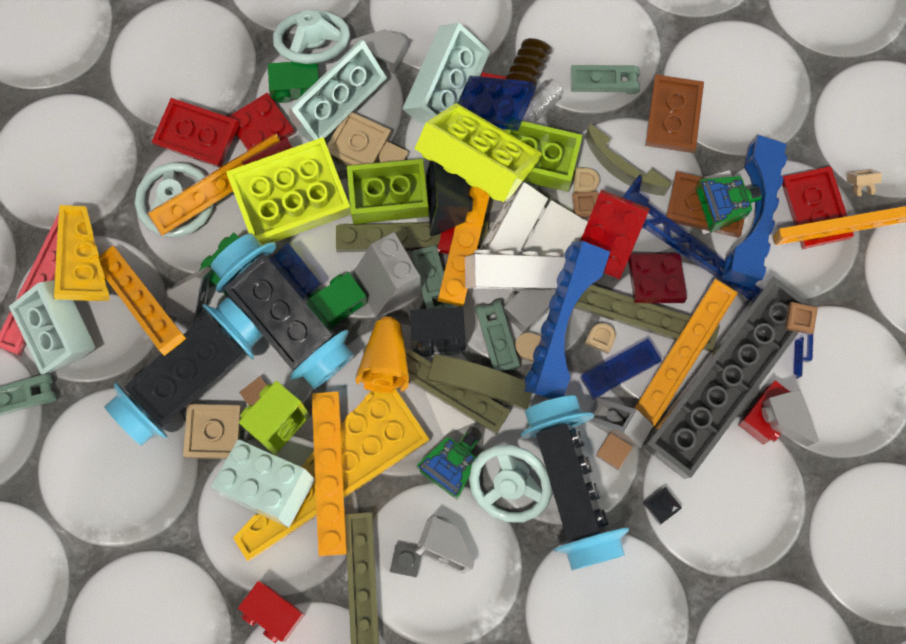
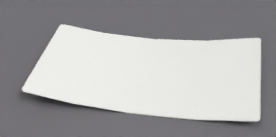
M550 201L544 214L536 224L533 235L525 242L521 250L523 252H538V256H545V253L559 252L561 257H565L566 249L571 245V242L581 240L587 221L556 202ZM507 289V290L511 291L512 293H515L516 295L521 291V290Z

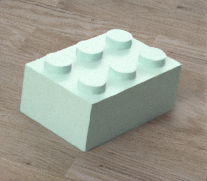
M238 439L212 483L211 488L224 498L289 528L315 479L304 468Z

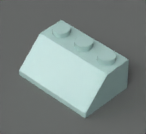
M55 280L37 283L9 306L41 375L49 374L78 361L96 348L74 301L54 300Z

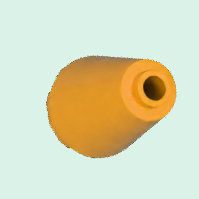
M383 317L381 320L376 321L355 378L358 385L360 382L364 383V389L368 391L388 394L393 393L394 388L401 387V392L409 387V373L402 325L393 317Z

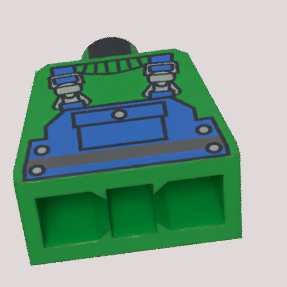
M740 176L702 179L695 188L710 233L745 219L752 211L751 203L761 201L762 199L760 188L758 186L746 188Z
M468 432L463 435L458 443L450 437H446L416 466L417 470L458 500L469 480L472 462L476 459L470 452L479 441Z

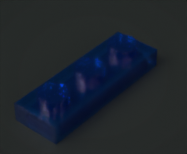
M646 339L581 375L580 379L594 400L658 365L662 360L650 340Z

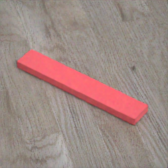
M59 213L16 300L37 283L55 280ZM10 311L0 331V348L21 356L26 342Z

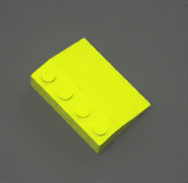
M457 103L425 123L414 148L425 159L437 162L447 172L459 175L469 185L479 187L487 192L492 199L505 202L516 191L542 156L541 152Z
M324 137L226 172L248 232L252 233L261 245L271 242L275 243L351 215L349 202Z

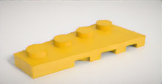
M59 205L54 300L110 301L86 206Z

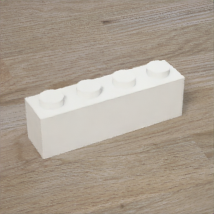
M522 182L502 205L479 250H490V255H498L499 251H514V256H521L523 252L521 249L525 241H528L534 233L533 226L535 222L545 212L546 208L544 205L548 198L525 182Z
M475 250L474 255L465 257V289L556 290L558 286L557 277L560 271L563 270L566 259L561 257L559 252L545 253V256H538V252H522V256H514V251H499L498 255H490V250Z

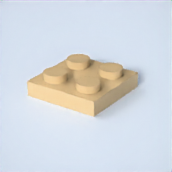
M351 112L338 125L327 144V148L332 159L347 166L372 164L377 162L386 141L388 142L392 133L390 129Z
M188 404L183 457L192 459H227L237 440H240L241 425L238 422L241 420V405Z

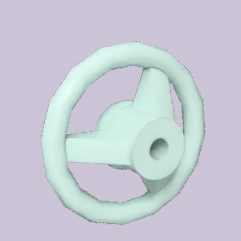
M305 10L288 16L278 24L273 34V44L280 55L292 62L302 64L322 63L337 57L346 49L350 39L349 27L341 17L319 10ZM296 24L298 27L291 48L288 49L283 44L282 37L285 31ZM326 40L338 41L332 48L323 52L313 54L302 53L305 48L319 47Z
M171 162L157 166L145 175L137 188L134 204L139 220L148 230L162 236L147 215L144 203L146 191L151 183L164 174L163 181L157 187V198L150 211L185 190L176 181L175 172L187 173L199 181L206 177L202 170L187 163ZM214 204L201 211L198 217L188 225L174 228L163 235V237L177 238L193 233L205 224L213 211Z
M496 445L482 451L472 462L471 474L469 476L471 493L478 505L492 517L505 522H526L538 517L549 506L553 491L546 468L542 461L530 451L514 445ZM497 456L502 471L496 475L494 486L484 495L479 482L481 468L489 459ZM514 457L524 460L535 469L541 480L542 490L530 476V471L526 464L516 460ZM523 494L537 502L531 509L523 512H509L497 508L493 504L500 497L515 500Z

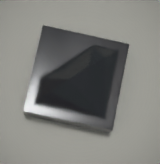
M666 487L643 503L659 525L682 509Z

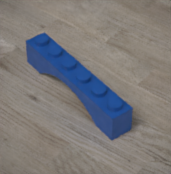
M758 135L748 146L744 168L750 178L752 187L758 186L760 188L762 199L755 202L754 219L746 238L726 256L722 275L724 280L751 288L758 281H762L765 276L766 266H764V261L771 247L768 240L775 226V221L772 219L779 204L777 192L783 183L781 171L787 161V154H785L787 144Z
M584 241L571 242V245L566 249V261L563 270L560 271L557 277L558 286L555 295L552 296L549 302L550 311L547 320L544 321L541 327V340L534 350V362L531 370L526 375L524 391L549 400L565 396L570 381L564 351L568 319L580 296L592 283L603 276L609 251Z

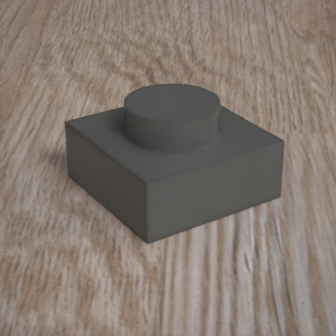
M395 545L390 573L417 578L421 555L416 553L414 548Z

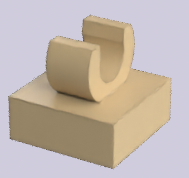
M873 169L847 172V182L854 185L853 193L856 196H862L861 191L864 186H867L868 194L874 195L876 192L874 184L882 183V173Z

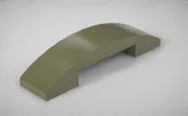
M592 124L589 125L585 136L587 144L596 159L609 173L639 191L659 196L666 195L672 184L652 168L646 175L642 174L608 148L611 140L610 137Z
M437 354L433 356L427 380L451 388L455 386L502 401V404L524 411L528 409L531 393L524 391L526 387L524 380L472 362Z

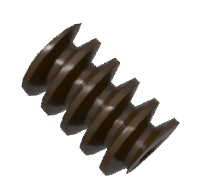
M535 38L523 40L521 48L514 58L513 65L506 76L507 84L516 92L532 94L533 90L530 87H536V79L541 77L540 71L545 68L543 63L548 61L547 55L552 52L551 46Z

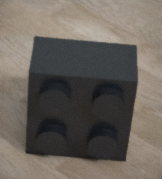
M464 307L410 310L413 352L418 353L422 357L434 355V352L456 355L460 354V351L465 350Z

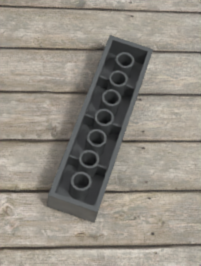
M774 276L764 282L645 440L642 447L683 479L692 478L799 332L785 330L789 303L812 305Z

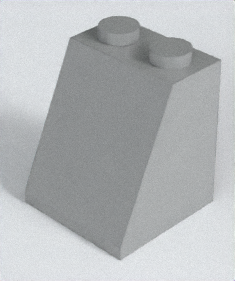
M395 232L372 243L352 273L355 281L366 295L368 304L376 318L422 294L420 275Z

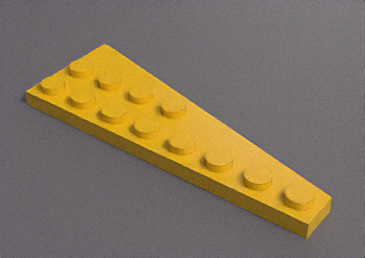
M395 388L393 393L388 394L371 391L341 423L344 498L430 442V439ZM313 452L301 467L315 479ZM315 481L289 528L257 513L233 537L248 562L317 517Z

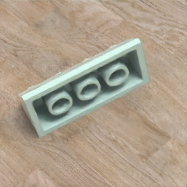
M460 23L439 26L402 109L417 122L425 125L427 121L455 103L466 108L490 54V50Z
M360 40L289 107L290 121L301 136L307 140L313 141L322 137L325 138L387 78L363 40Z

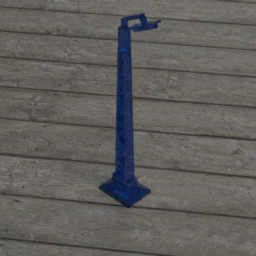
M639 174L622 198L650 209L648 213L654 219L645 220L643 228L751 301L760 287L755 284L749 288L722 279L723 272H721L720 267L724 269L725 261L648 203L649 199L639 193L642 176ZM663 224L664 232L654 225ZM670 230L677 234L679 237L671 238ZM680 243H689L690 250ZM697 250L701 252L704 256H698ZM710 260H711L712 263H713V266H712L711 264H709L708 262H706V261H710ZM806 334V358L803 357L804 337L795 340L793 373L796 375V379L802 377L803 362H810L813 359L814 334Z

